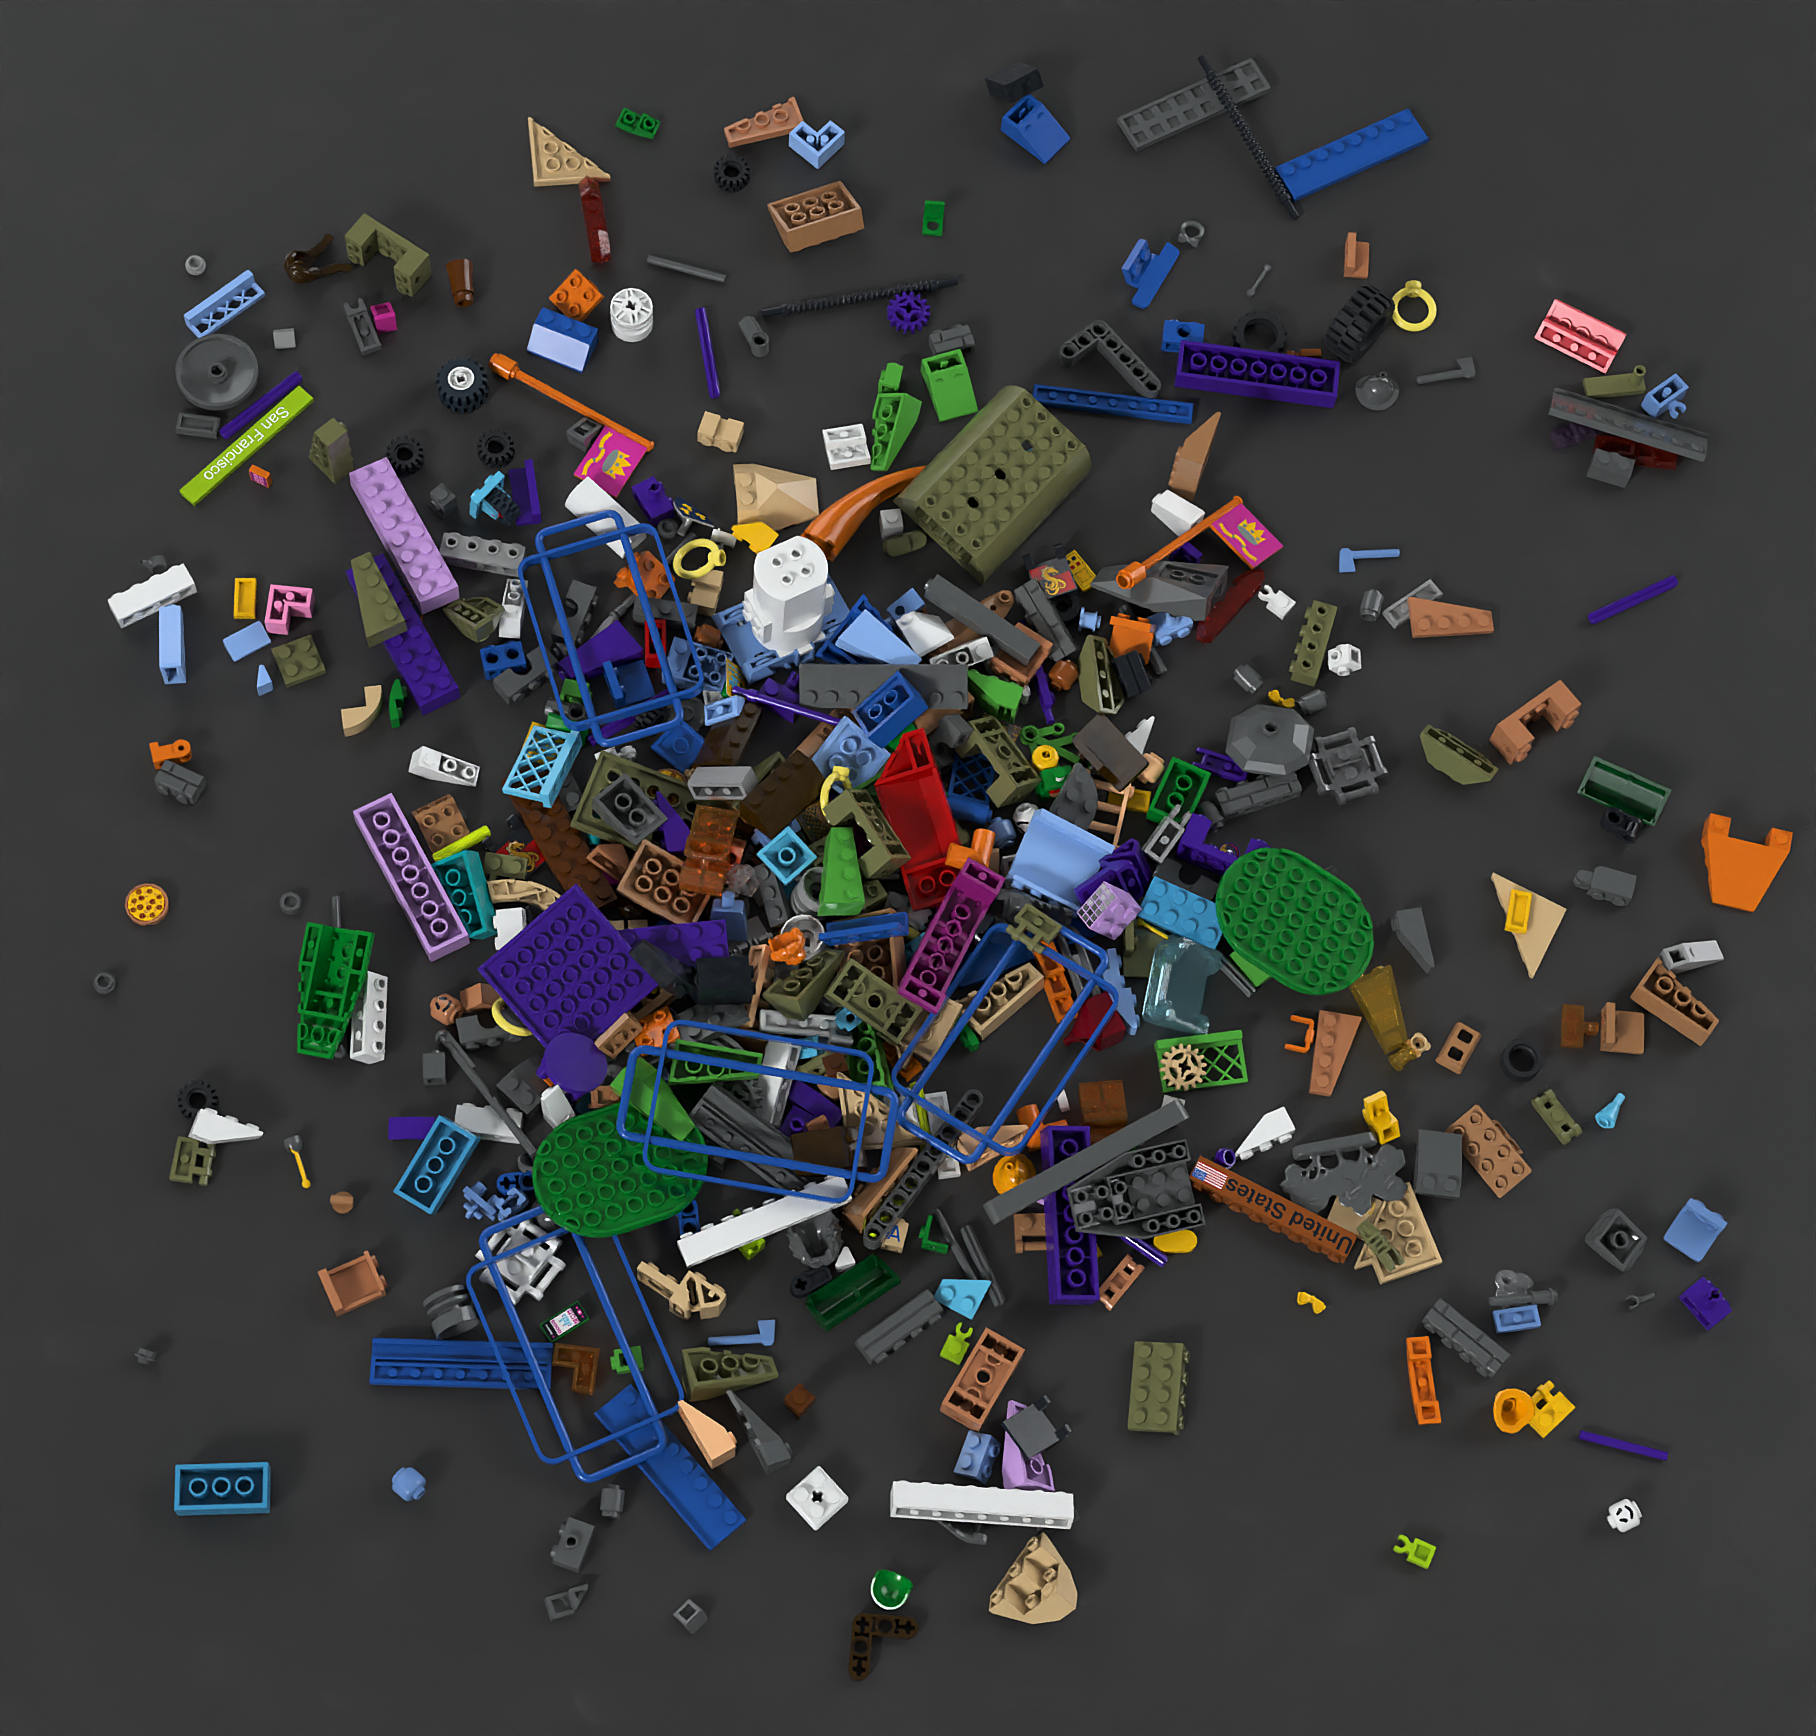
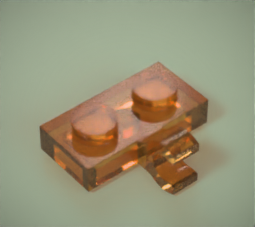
M1563 1004L1560 1047L1582 1049L1584 1033L1597 1036L1599 1023L1584 1022V1006Z

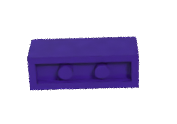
M532 459L524 460L525 468L509 470L513 502L517 504L521 512L516 518L517 526L541 523Z

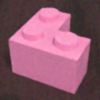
M271 584L264 622L267 633L288 635L291 616L312 618L315 601L313 589Z

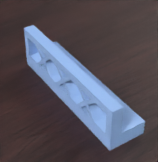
M246 270L184 314L185 323L198 338L211 335L265 296V292L255 283L253 274ZM252 287L257 292L253 297H245V292ZM233 300L241 301L238 308H229V303ZM216 312H225L224 318L221 320L213 319V315ZM201 323L209 324L208 329L202 333L196 328Z

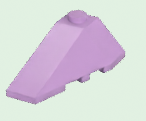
M1010 1400L1007 1408V1419L1027 1408V1406ZM1006 1431L1002 1464L1004 1488L1055 1492L1052 1471L1049 1464L1045 1465L1041 1455L1042 1452L1027 1460Z

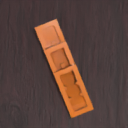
M1044 941L1040 942L1057 952L1053 941L1049 945ZM1034 951L1033 955L1038 971L1044 976V989L1058 1024L1074 1003L1071 997V989L1064 975L1065 969L1063 965L1046 955H1040Z

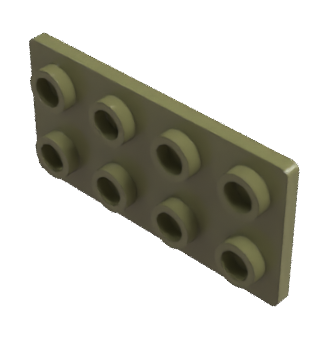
M1144 897L1136 901L1139 906H1141ZM1136 915V918L1122 932L1124 978L1164 979L1166 977L1165 938L1143 925L1138 926V917ZM1144 921V922L1148 923L1149 925L1153 926L1154 928H1156V929L1160 930L1161 932L1165 933V930H1164V929H1162V928H1160V927H1158V926H1156V925H1153V924H1151V923H1149V922H1147V921Z

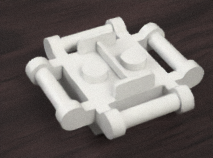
M531 1219L521 1222L517 1229L510 1227L495 1233L489 1240L488 1245L492 1252L506 1233L511 1237L508 1238L498 1251L497 1255L532 1241L523 1235L526 1230L538 1238L548 1233L533 1224ZM559 1238L545 1242L550 1246L547 1251L538 1245L496 1263L502 1278L517 1288L514 1291L506 1286L514 1305L519 1302L524 1294H529L534 1299L540 1301L544 1296L542 1293L559 1271H563L566 1267L562 1260L554 1257V1254L563 1242ZM479 1250L475 1256L483 1262L485 1259L482 1251ZM549 1263L553 1265L537 1287L533 1288L532 1286ZM487 1267L480 1275L479 1280L484 1284L487 1282L497 1289Z

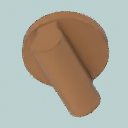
M339 1192L331 1195L330 1203L337 1213L345 1214L352 1210L354 1197L348 1192Z

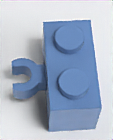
M1675 373L1647 393L1641 407L1654 418L1659 417L1669 409L1671 417L1676 419L1679 414L1675 409L1680 410L1682 413L1686 410V406L1679 401L1684 398L1689 387Z

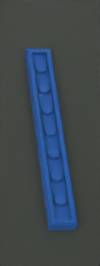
M1038 384L1033 386L1032 396L1044 407L1184 424L1192 423L1194 403Z

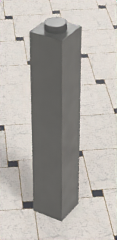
M937 574L934 579L930 578L925 584L924 598L980 636L987 637L990 643L1027 667L1037 654L1040 643Z

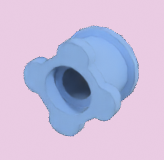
M1082 607L1078 631H1081V628L1093 629V632H1095V628L1100 627L1101 616H1097L1098 611L1095 613L1085 612V608Z

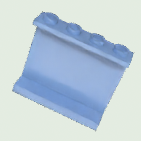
M1045 809L1035 810L1006 876V880L1011 882L1012 887L1019 890L1025 889L1029 891L1031 896L1047 900L1048 904L1068 908L1072 912V917L1077 918L1079 916L1077 911L1081 906L1073 889L1098 873L1101 867L1099 860L1105 857V855L1112 854L1115 846Z

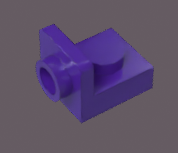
M1187 542L1172 552L1169 560L1173 562L1180 555L1185 563L1200 564L1203 554Z

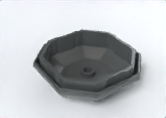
M1256 704L1231 718L1226 754L1244 772L1287 777L1309 764L1314 728L1294 709Z

